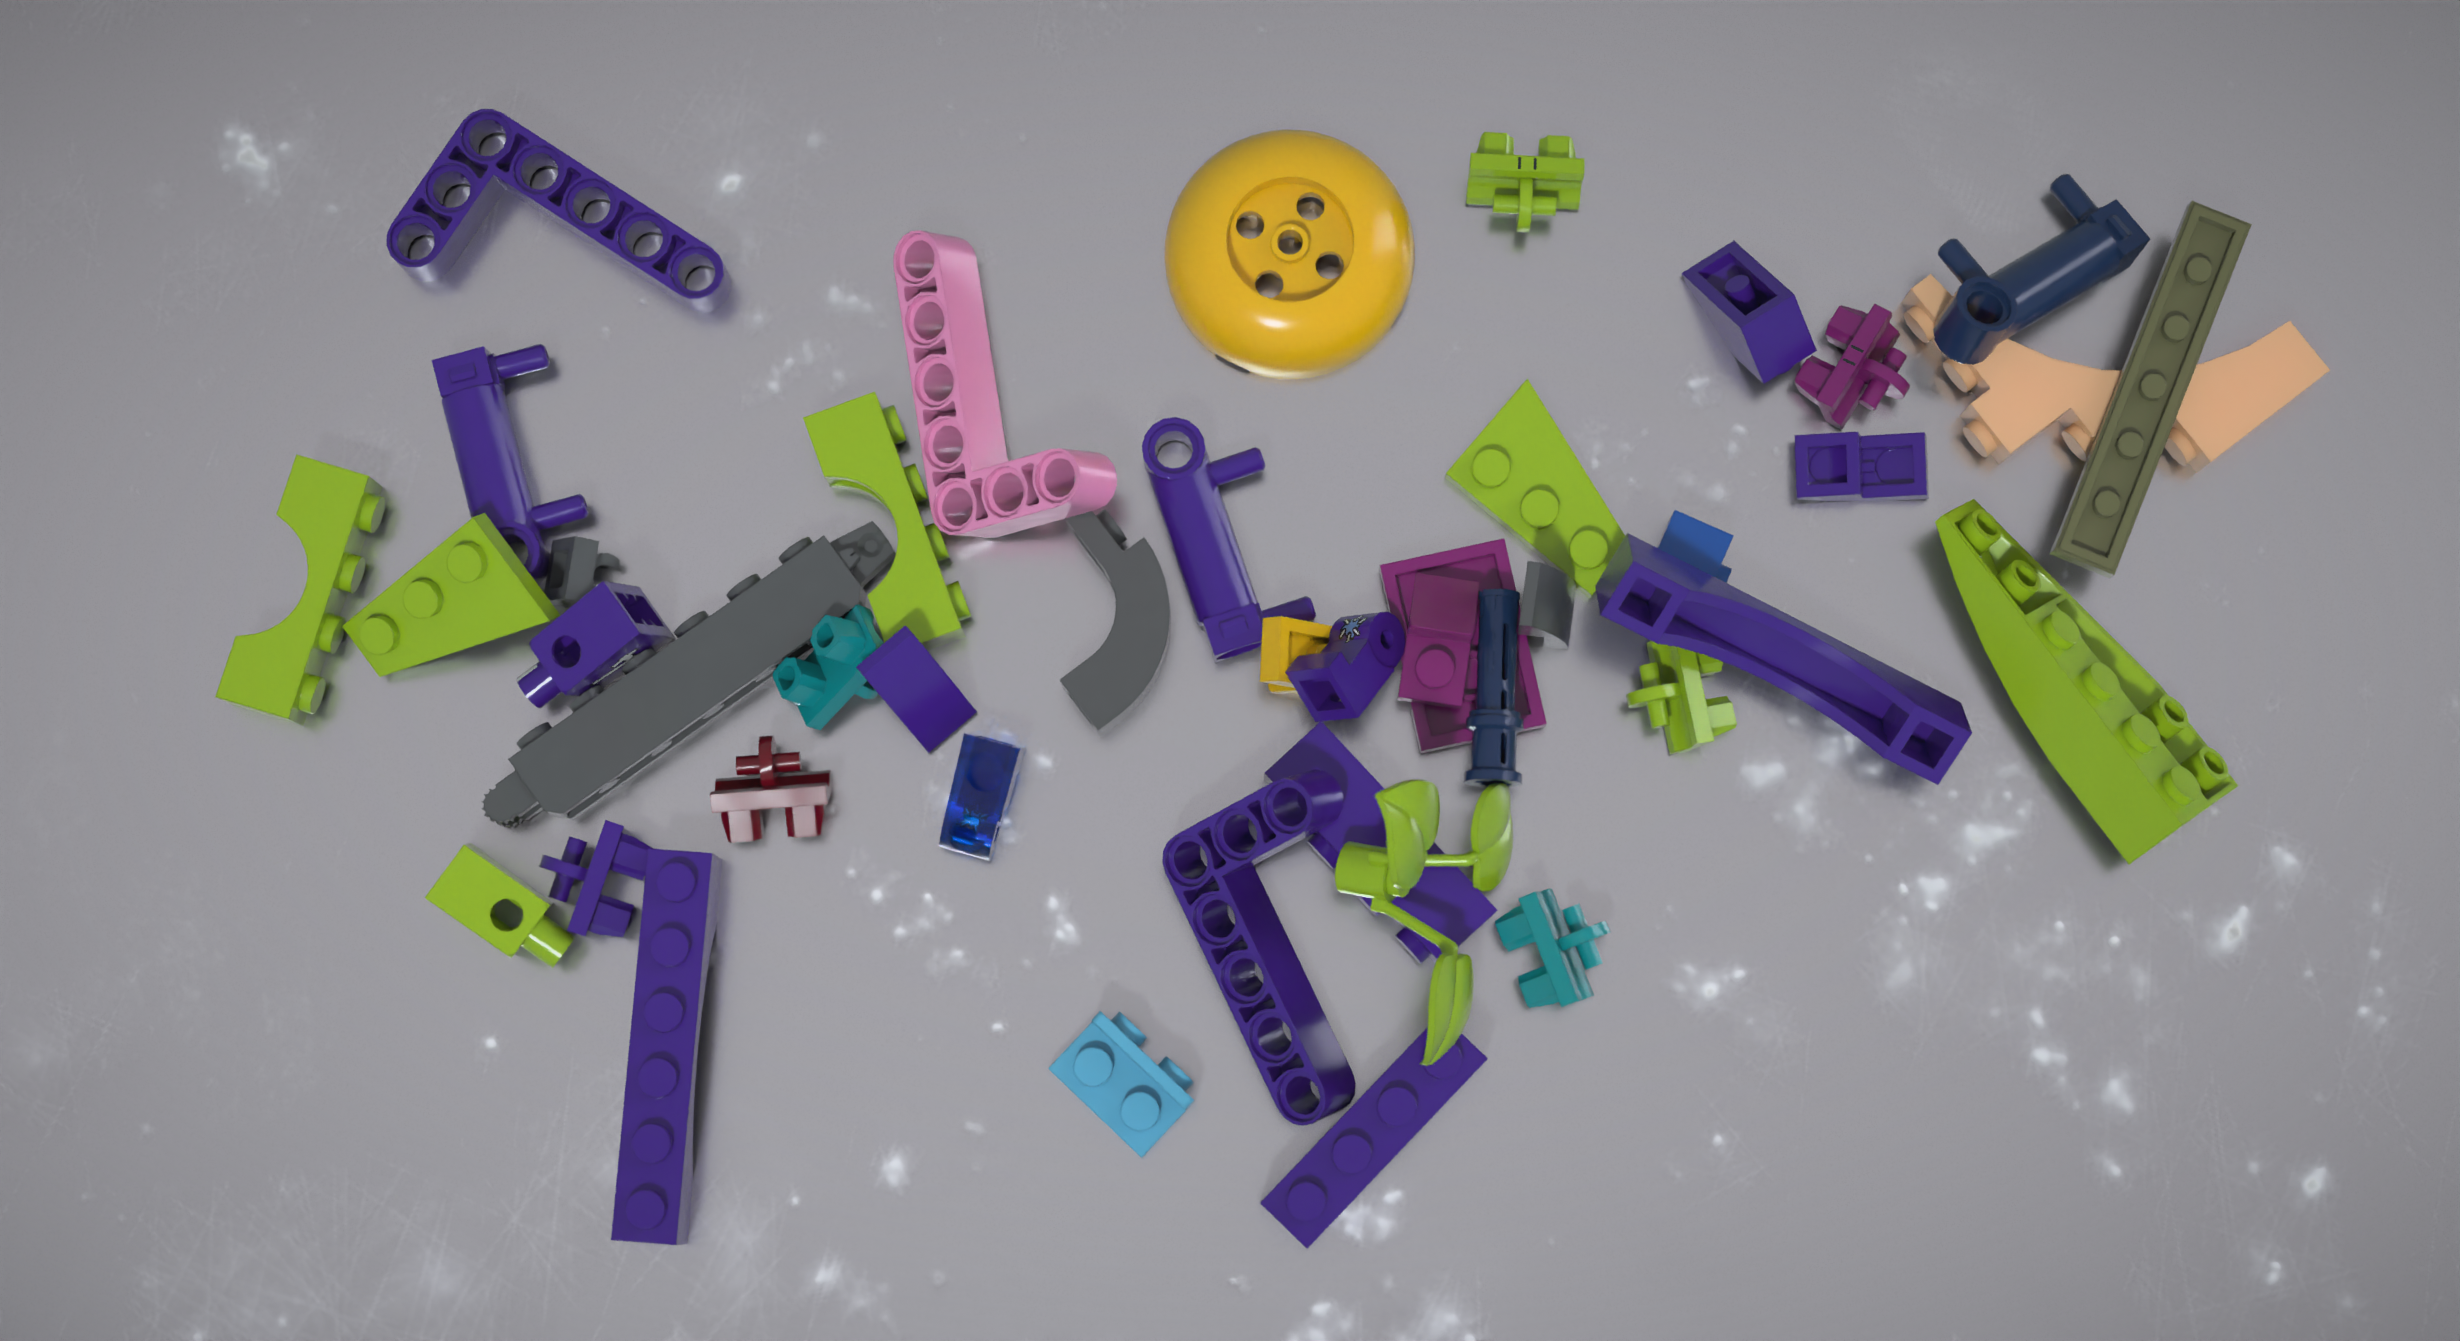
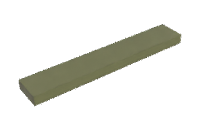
M2191 201L2186 206L2050 555L2107 578L2115 575L2252 224Z

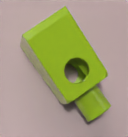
M472 843L462 846L425 896V899L510 958L522 946L553 968L576 938L545 915L553 904L552 901ZM508 899L522 909L523 916L519 925L509 927L496 917V907L501 900Z

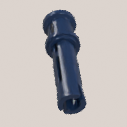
M1484 589L1478 592L1480 603L1476 710L1470 711L1469 717L1466 718V729L1472 732L1471 769L1464 772V783L1488 787L1490 784L1497 782L1506 784L1508 787H1516L1522 785V774L1516 771L1517 733L1524 730V720L1521 718V713L1515 711L1518 601L1520 600V593L1509 589Z

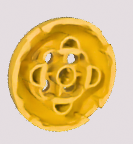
M1283 129L1262 132L1240 139L1217 152L1197 169L1184 186L1172 209L1165 238L1164 261L1166 279L1174 305L1185 325L1205 348L1215 356L1219 355L1232 364L1249 370L1251 374L1275 379H1304L1325 375L1344 368L1371 351L1385 337L1409 295L1415 266V244L1410 217L1404 201L1386 173L1373 160L1350 144L1332 136L1306 130ZM1314 197L1321 200L1324 204L1322 215L1314 220H1307L1301 217L1297 211V204L1301 199ZM1244 216L1255 219L1261 218L1264 223L1263 232L1256 238H1244L1237 231L1236 225L1238 220ZM1292 238L1295 244L1301 242L1302 247L1295 254H1285L1280 250V241ZM1328 254L1337 256L1339 261L1343 263L1342 273L1334 279H1326L1320 276L1316 270V263L1320 257ZM1265 273H1271L1282 280L1283 289L1279 295L1267 298L1256 290L1255 284L1257 279Z

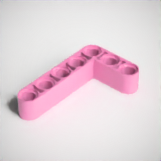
M921 230L911 231L904 235L896 246L893 255V266L929 502L936 526L948 535L997 538L1094 511L1107 505L1114 496L1117 487V473L1114 464L1107 456L1101 453L1057 448L1008 461L977 258L974 249L968 241L960 237Z

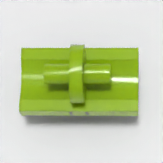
M1484 132L1481 134L1477 152L1470 154L1466 204L1493 205L1492 213L1516 214V232L1529 233L1531 215L1555 216L1556 209L1579 210L1585 158H1576L1573 140L1570 136L1547 135L1539 139L1537 156L1514 155V138L1507 133Z
M1653 641L1646 643L1650 663L1639 666L1643 689L1626 694L1627 704L1629 708L1647 706L1651 728L1664 727L1669 754L1687 752L1713 742L1715 736L1736 728L1737 722L1733 703L1729 700L1728 696L1705 699L1701 680L1702 676H1709L1722 671V661L1679 647L1657 644Z

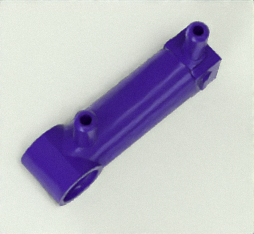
M538 344L496 356L482 346L434 359L432 364L439 392L443 398L441 400L470 517L485 513L508 545L520 542L526 544L528 557L524 566L536 583L540 585L546 579L550 552L542 541L540 530L587 518L589 514L586 500L581 494L533 506L504 393L506 388L503 380L548 368L550 360L546 347Z
M1172 417L1164 418L1153 424L1145 434L1142 444L1145 470L1158 503L1198 625L1204 627L1215 663L1261 648L1263 618L1283 616L1304 621L1315 620L1316 611L1311 598L1308 596L1261 610L1219 489V485L1264 471L1266 466L1260 449L1254 447L1210 462L1204 438L1199 429L1190 421ZM1178 440L1187 444L1192 451V456L1187 464L1179 468H1169L1161 464L1156 455L1164 443Z

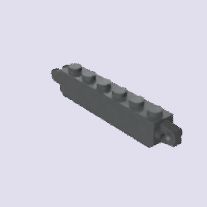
M871 521L832 542H829L823 535L815 542L810 537H806L790 546L778 558L782 563L780 567L763 579L758 574H753L739 582L726 595L730 602L709 616L706 611H701L684 621L674 631L678 638L658 653L654 648H649L636 655L622 668L626 676L606 690L601 685H597L581 694L569 706L573 713L554 727H551L549 722H545L526 733L517 742L520 751L508 759L515 771L495 784V789H489V793L484 794L485 800L481 801L484 804L482 808L485 811L484 816L490 817L491 822L496 821L498 825H504L505 828L509 826L515 828L517 824L522 825V820H529L542 810L559 818L571 820L577 818L773 678V671L786 657L800 659L814 648L810 642L812 629L826 614L844 618L856 604L865 607L867 595L862 588L896 555L888 539L880 528Z

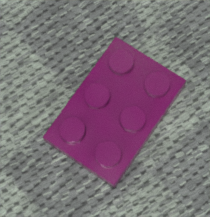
M1504 538L1387 563L1379 567L1388 611L1394 614L1400 621L1404 630L1405 643L1416 573L1479 582V591L1484 589H1509L1516 591ZM1479 599L1477 600L1474 636L1470 647L1461 709L1409 702L1420 754L1472 743V732L1466 729V718L1469 717L1470 711L1476 710ZM1518 601L1515 711L1520 712L1521 718L1524 720L1523 731L1545 727L1547 723L1527 635L1518 634L1521 613ZM1403 654V656H1402V658H1401V660H1400L1401 669H1402L1404 654Z

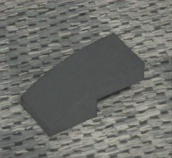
M1528 561L1518 634L1544 637L1543 647L1568 650L1577 589L1574 580L1551 566L1541 562Z

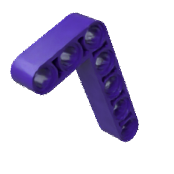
M494 109L477 110L470 113L462 121L392 222L387 233L386 246L388 251L404 271L419 281L437 280L452 268L506 190L689 309L697 312L716 310L728 300L732 290V279L728 269L719 254L710 246L513 119ZM491 133H503L506 135L504 147L498 153L491 156L478 154L479 145L487 135ZM543 166L558 168V176L550 187L545 189L530 188V179L538 168ZM456 184L470 185L469 197L462 205L455 208L443 206L444 195L451 186ZM595 199L610 201V210L603 220L596 223L581 221V213L590 201ZM647 232H656L663 235L661 247L655 254L648 257H639L633 254L635 241L641 235ZM421 235L434 236V247L426 257L415 260L408 258V248L415 238ZM698 266L714 268L715 277L707 288L700 291H692L685 288L686 276L693 268Z
M1316 769L1274 781L1176 834L1167 842L1163 850L1162 861L1168 880L1277 1109L1285 1119L1301 1126L1313 1124L1343 1110L1351 1103L1355 1095L1356 1082L1346 1057L1254 865L1329 826L1339 817L1343 809L1341 787L1332 775L1326 771ZM1298 792L1306 800L1307 814H1304L1299 806ZM1249 819L1255 825L1257 840H1254L1248 828ZM1200 846L1206 853L1207 866L1201 860ZM1227 904L1234 912L1235 924H1233L1228 916ZM1255 963L1262 970L1263 983L1256 975ZM1283 1022H1285L1290 1029L1292 1036L1291 1041L1284 1034V1030L1282 1027ZM1310 1080L1317 1086L1320 1100L1313 1094Z

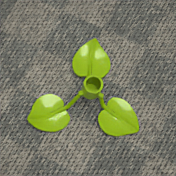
M1411 779L1396 783L1375 794L1385 822L1387 848L1349 841L1344 844L1337 859L1335 883L1339 892L1372 898L1371 911L1389 915L1437 945L1442 951V954L1435 962L1430 982L1427 1040L1424 1058L1420 1065L1428 1066L1435 1063L1454 1045L1463 1032L1473 1001V964L1469 955L1458 954V946L1454 941L1391 902L1396 896L1405 897L1408 894L1409 890L1419 881L1424 866L1473 865V887L1480 891H1490L1501 882L1508 869L1513 849L1511 796L1508 786L1503 783L1495 782L1490 784L1477 800L1471 824L1472 848L1463 854H1427V850L1430 849L1435 841L1439 827V792L1436 785L1430 781Z

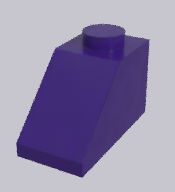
M1735 241L1730 242L1681 273L1685 283L1734 357L1763 384L1777 375L1789 371L1795 364L1817 351L1795 295Z

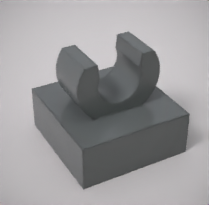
M578 536L553 540L544 593L554 605L563 607L573 606L596 587L593 575L597 567L603 569L619 568L620 560L612 554H597L599 541Z

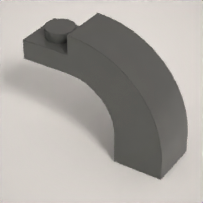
M1105 509L1097 515L1090 511L1065 518L1069 530L1104 574L1114 591L1116 599L1114 623L1102 646L1088 659L1060 679L1062 688L1100 738L1134 712L1151 691L1164 665L1171 633V610L1166 580L1154 551L1145 537H1143L1123 552L1119 545L1125 542L1127 538Z

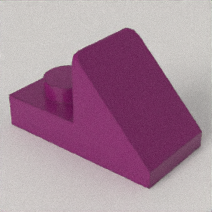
M1416 573L1397 700L1461 709L1470 647L1475 629L1479 582Z

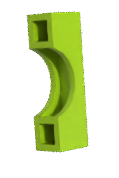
M874 391L803 417L823 475L830 487L848 488L867 493L886 506L894 517L898 538L894 562L883 581L867 595L884 643L905 625L927 651L966 637L960 621L972 616L959 581L948 585L945 581L939 561L950 558L940 529L935 523L925 526L917 503L928 499L916 463L906 467L903 466L896 444L906 441L907 438L895 406L891 405L882 408Z
M296 454L276 515L294 530L304 547L308 564L305 590L294 610L279 624L263 632L235 636L215 696L216 698L231 705L300 726H304L308 713L314 714L317 711L325 691V678L320 677L327 654H334L343 638L344 628L342 626L345 624V618L341 617L340 614L347 593L356 592L364 574L365 558L360 556L367 533L376 532L384 514L385 498L380 496L383 487L370 476Z

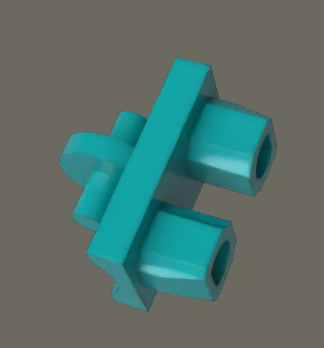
M856 604L844 618L826 614L812 629L810 642L814 651L805 660L786 657L773 671V679L781 697L798 706L807 727L821 730L854 694L871 700L879 695L856 668V666L884 644L874 629V616L871 609Z
M1552 888L1540 892L1535 891L1518 898L1520 906L1513 908L1495 920L1501 941L1508 952L1535 942L1545 965L1518 976L1520 989L1529 1008L1551 1005L1558 1002L1561 1007L1594 996L1585 970L1603 964L1594 940L1611 933L1607 921L1588 926L1580 903L1563 909L1561 912Z

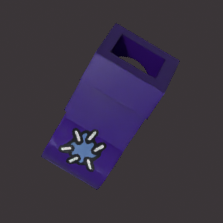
M1389 612L1340 617L1335 621L1330 630L1329 643L1319 654L1300 655L1294 660L1285 673L1315 722L1360 717L1394 672V668L1404 654L1405 635L1403 627L1397 617Z

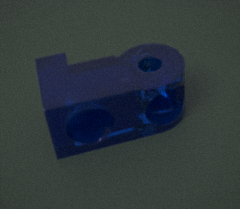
M964 733L939 842L940 848L990 861L1000 833L1004 811L1008 810L1017 773L1020 771L1026 748L973 733Z

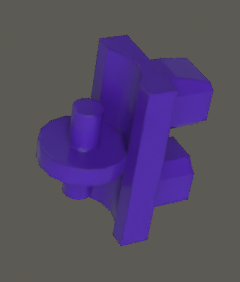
M605 820L589 869L580 866L588 842L570 836L561 860L543 855L539 867L556 873L548 897L567 903L574 880L584 882L567 931L586 937L588 931L599 935L624 937L634 905L602 895L601 891L609 870L643 881L646 872L648 848H653L635 837L623 834L624 826Z

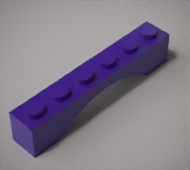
M1629 533L1626 534L1595 585L1601 616L1657 644L1679 647L1707 655L1773 684L1835 721L1883 758L1939 785L1972 734L1963 706L1956 699Z
M648 848L611 1234V1240L666 1245H684L688 1242L693 1187V1118L698 1044L706 978L717 924L723 860L713 853Z

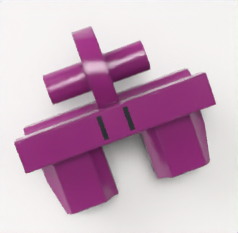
M1876 304L1873 305L1869 313L1840 305L1829 321L1825 335L1829 343L1846 350L1835 367L1812 355L1806 359L1795 377L1794 382L1799 392L1819 406L1827 423L1843 430L1858 403L1874 411L1884 395L1900 400L1904 399L1910 389V384L1907 380L1898 374L1907 356L1902 351L1893 348L1900 333L1889 322L1892 318L1891 311Z

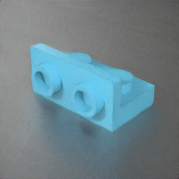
M1099 1011L1091 1020L1090 1025L1048 1069L1143 1158L1193 1105L1195 1100L1186 1091L1194 1082L1167 1056L1158 1065L1139 1048L1147 1037L1120 1011L1111 1021Z

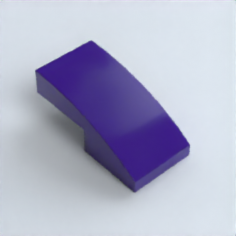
M1859 432L1795 435L1796 496L1798 500L1888 501L1929 499L1927 436L1925 432L1861 436Z
M906 625L856 666L859 672L928 753L977 713L958 687Z

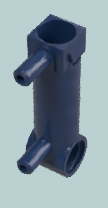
M2062 174L2051 183L2050 192L2078 224L1989 276L1958 239L1952 238L1939 248L1938 256L1962 285L1957 289L1935 322L1933 328L1935 342L1948 358L1956 362L1972 365L1983 362L2002 341L2101 282L2104 283L2128 269L2151 240L2150 237L2117 199L2098 208L2070 174Z

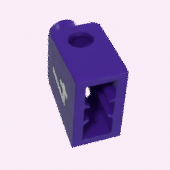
M602 581L529 642L530 648L539 662L517 678V683L529 701L537 708H542L560 693L568 696H580L597 685H601L603 688L624 674L622 671L623 666L636 655L649 648H654L657 651L675 637L640 587Z

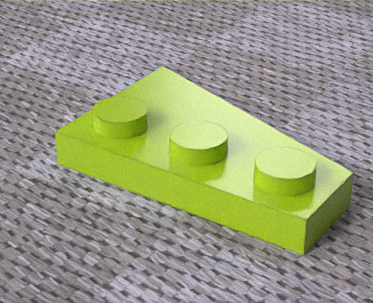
M1528 378L1445 474V478L1547 564L1572 578L1576 583L1577 589L1590 599L1595 594V585L1625 538V534Z
M482 513L472 517L342 627L378 676L382 677L558 618L560 614L488 516Z

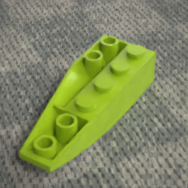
M1975 499L1943 514L1935 521L1957 588L1982 646L2014 707L2048 760L2129 865L2238 787V784L2229 774L2227 764L2222 756L2214 749L2208 747L2189 723L2188 715L2183 706L2176 699L2169 696L2162 686Z

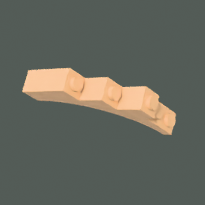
M1932 274L1910 289L1901 302L1907 310L1903 314L1907 325L1922 342L1928 343L1931 340L1946 358V361L1943 362V367L1951 381L1961 391L1967 393L1971 390L1977 397L1962 412L1960 417L1967 424L1963 427L1965 437L1980 455L1988 457L1991 454L2000 465L2059 420L2065 428L2062 431V437L2067 446L2080 460H2087L2122 370H2101L2053 359L2008 338L1999 343L1983 362L1974 365L1961 364L1948 358L1939 349L1933 332L1937 318L1953 296ZM2291 321L2278 327L2248 347L2202 364H2197L2165 448L2179 464L2185 466L2189 463L2197 473L2324 376L2330 369Z

